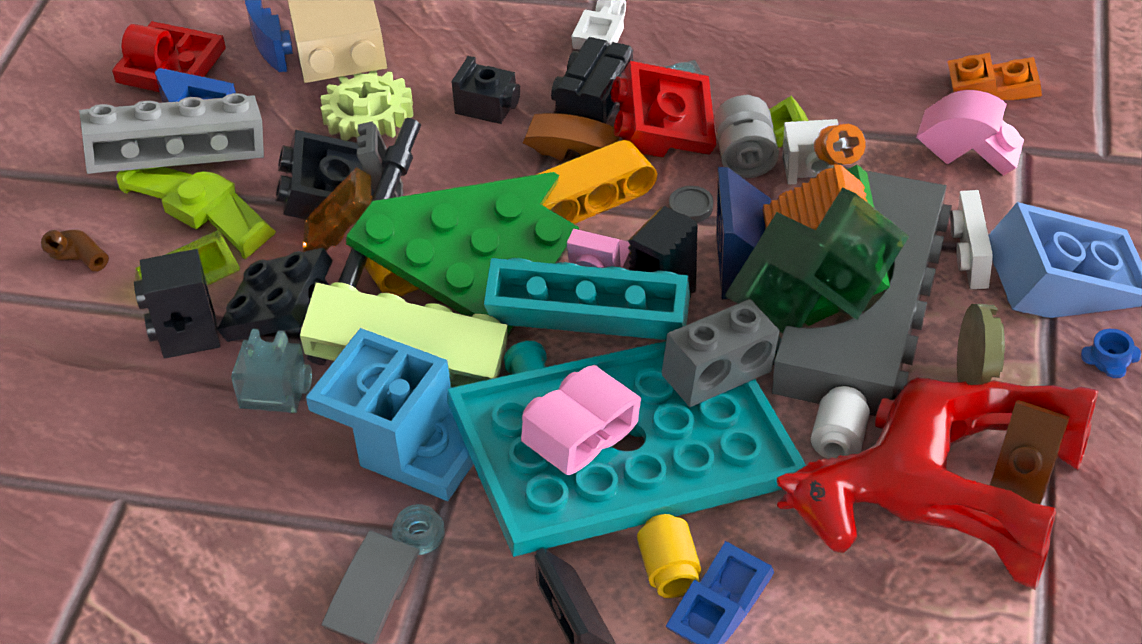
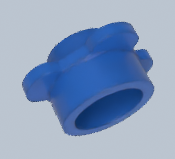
M1118 329L1099 331L1094 337L1093 345L1086 346L1081 351V359L1085 363L1094 364L1097 369L1106 373L1111 378L1124 377L1126 368L1131 363L1138 362L1141 358V351L1135 346L1131 336Z

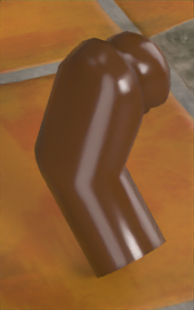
M50 230L41 239L43 251L55 260H81L91 271L95 272L104 269L109 261L108 255L81 230L61 232Z

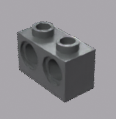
M748 299L667 333L662 376L685 403L692 407L771 372L780 330L751 299Z

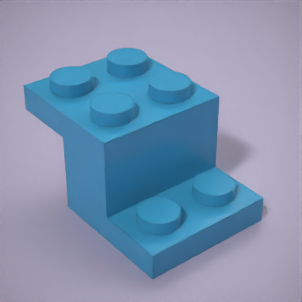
M360 328L306 396L309 411L353 428L359 463L363 468L449 501L473 466L472 459L447 403L448 388H451L448 361L446 359Z

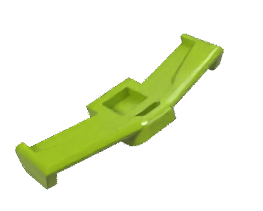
M166 167L124 170L119 171L116 175L119 189L122 192L135 191L162 199L165 213L196 230L209 220L241 252L242 258L245 260L276 234V231L236 194L234 183L218 174L202 171L192 175Z

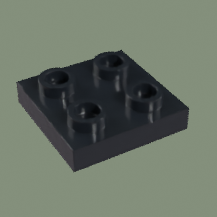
M319 248L306 252L296 251L288 256L254 262L245 270L244 278L236 294L227 304V311L217 328L218 332L227 342L302 327L316 283L329 285L325 277L332 265V258L324 248Z

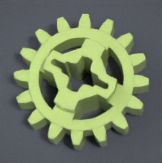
M377 70L370 71L369 74H354L352 79L342 76L339 77V86L329 84L327 86L328 94L321 95L322 106L320 108L324 125H328L331 135L340 132L341 140L345 141L351 137L357 138L360 136L358 124L371 121L376 124L381 135L386 134L393 138L396 136L395 127L401 128L404 119L411 118L414 115L411 89L405 87V80L403 78L393 81L392 72H387L382 77L377 76Z

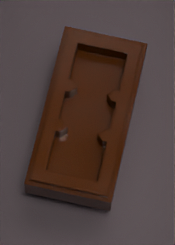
M1018 400L1011 415L990 486L1012 491L1034 504L1042 505L1070 417Z

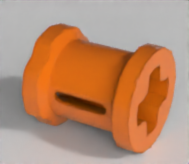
M849 123L827 126L821 129L814 141V151L818 159L825 161L828 165L852 164L861 158L866 148V141L862 131ZM844 138L846 146L842 147L840 151H834L833 143Z

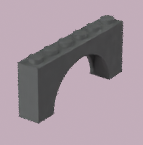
M866 171L890 288L885 291L871 308L846 322L819 328L786 326L774 361L772 394L820 404L822 398L833 388L848 386L857 389L865 396L870 415L876 416L882 399L895 400L896 396L908 383L909 372L902 371L903 364L913 365L919 337L911 335L912 329L922 330L927 302L920 301L921 295L929 297L931 295L936 269L929 268V264H939L944 236H938L937 233L938 231L947 232L952 205L944 204L947 185Z

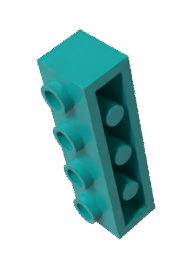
M491 258L484 306L489 316L496 318L501 324L667 340V333L687 325L690 291L687 275H678L668 271L642 272L630 271L621 267H585L568 262L552 264L532 262L522 258H511L508 260Z

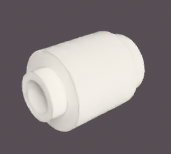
M839 386L830 390L820 401L811 435V444L815 451L826 459L861 452L870 410L865 396L860 391L848 386Z

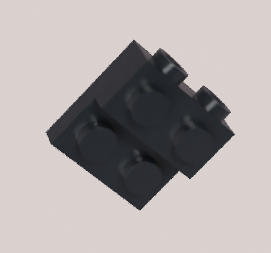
M295 130L290 147L282 146L278 161V171L286 173V176L280 175L275 201L284 203L283 215L327 224L331 212L361 217L372 200L374 190L357 156L358 143Z

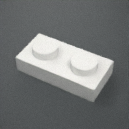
M979 190L960 191L958 210H951L950 213L952 238H960V243H957L959 271H966L970 289H987L990 283L993 254Z

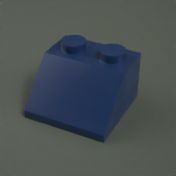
M718 167L716 243L721 300L778 298L779 279H787L788 266L770 253L762 208L764 204H770L772 199L728 167Z

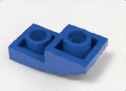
M245 0L251 32L257 49L263 58L279 73L287 72L286 55L293 54L290 31L281 30L279 15H272L270 7L263 8L261 0Z

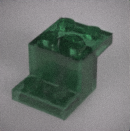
M842 187L816 230L776 212L725 296L736 304L751 299L780 330L779 333L782 335L786 326L801 328L818 300L858 320L903 248L909 235L858 194Z

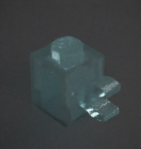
M252 329L249 339L243 340L231 375L239 408L297 413L302 394L309 393L312 383V368L310 365L305 364L301 344L288 343V338L283 331H277L274 342L263 341L260 338L258 329Z

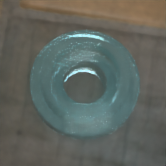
M423 504L410 505L398 514L392 526V536L396 541L419 549V555H424L434 551L442 543L445 536L444 522L440 515L431 507ZM423 531L421 534H414L415 532Z

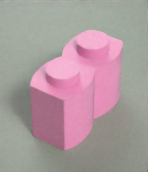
M596 365L588 366L579 372L570 373L562 381L559 390L552 391L543 397H536L526 406L522 414L521 441L564 474L571 475L588 465L602 449L619 442L635 427L638 422L641 397Z

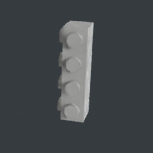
M233 93L223 98L204 100L198 97H187L179 102L167 103L141 101L135 105L119 107L100 104L90 109L79 110L87 174L264 158L262 118L255 95L246 96Z

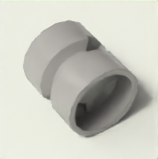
M741 95L726 100L717 109L714 121L723 166L730 168L742 178H755L767 173L776 164L779 154L776 136L773 132L772 118L767 104L759 97L751 95Z

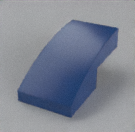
M725 541L700 582L693 580L666 624V628L693 644H725L749 613L775 573L772 566Z

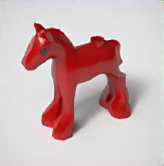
M917 377L910 380L904 386V389L896 396L895 400L882 399L877 411L875 427L883 430L874 446L858 454L839 455L837 458L831 457L830 459L825 458L815 462H808L805 467L794 473H785L777 477L778 486L787 492L778 501L777 507L779 509H795L824 544L834 552L844 553L857 538L853 505L856 502L875 503L905 522L957 530L984 541L994 548L1015 582L1036 590L1049 551L1050 535L1055 520L1056 508L1034 504L1012 491L965 479L948 471L947 456L950 446L985 430L1007 431L1015 403L1020 400L1070 417L1057 457L1078 471L1089 440L1092 426L1091 420L1099 390L1082 386L1071 390L1055 385L1022 386L996 380L982 385H969L966 381L943 382Z

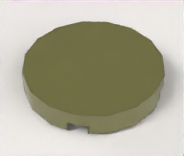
M971 304L965 312L961 323L957 348L958 382L966 381L969 385H982L991 381L992 377L999 378L1000 372L1003 371L1005 352L1004 326L999 317L992 316L996 315L998 311L995 305Z

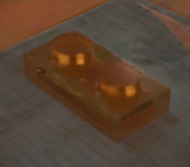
M356 167L305 219L303 252L324 248L327 251L331 246L336 247L342 241L346 231L359 220L371 204L370 174Z

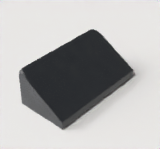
M546 549L536 550L534 559L537 585L569 644H616L576 570Z

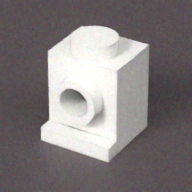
M837 119L784 123L782 156L788 185L797 184V178L816 177L822 170L834 167V165H828L825 161L818 159L814 151V141L821 129L827 126L839 125ZM844 138L833 143L834 151H840L842 147L846 146Z

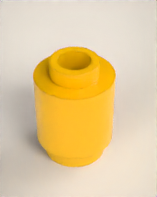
M661 514L650 518L637 533V542L649 584L657 589L658 595L661 597H682L689 589L693 580L700 582L698 576L701 573V565L688 523L684 519L670 514Z

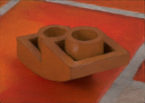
M543 113L534 114L523 144L533 148L542 155L551 156L562 161L568 148L583 156L618 142L620 137H616L614 135V127L606 123L574 115Z

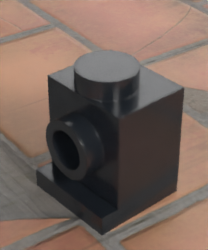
M467 56L451 81L455 114L502 124L510 109H515L519 102L520 85L516 84L515 72L476 64V57Z

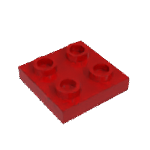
M151 21L148 26L131 24L126 28L122 37L121 48L123 57L112 69L116 83L160 92L155 76L158 68L205 77L226 49L223 35Z

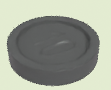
M684 186L678 188L670 195L669 208L687 215L696 222L704 221L713 212V196L704 188Z

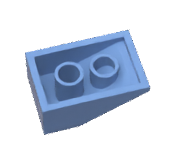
M1017 202L988 235L993 254V265L998 272L1012 310L1047 318L1142 307V261L1126 229Z

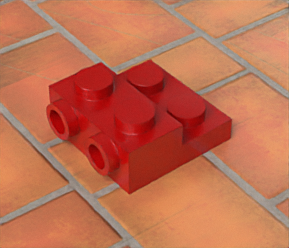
M630 61L622 75L614 79L611 89V100L619 103L620 111L617 113L614 122V135L616 137L632 142L642 154L664 157L669 148L708 155L714 150L717 143L709 76Z

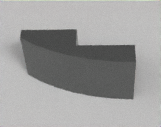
M370 530L350 563L321 625L325 629L360 643L377 644L394 601H399L419 555V549Z

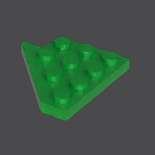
M555 172L372 201L347 234L346 245L460 314L472 317L474 314L488 315L484 306L491 258L507 260L522 258L532 262L559 263L567 251V241L572 230H579V227L543 206L557 185L560 176ZM507 325V338L515 326Z

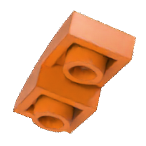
M989 52L948 61L953 93L963 90H977L992 94L1001 100H1018L1042 96L1041 83L1034 57L1015 59L992 65Z

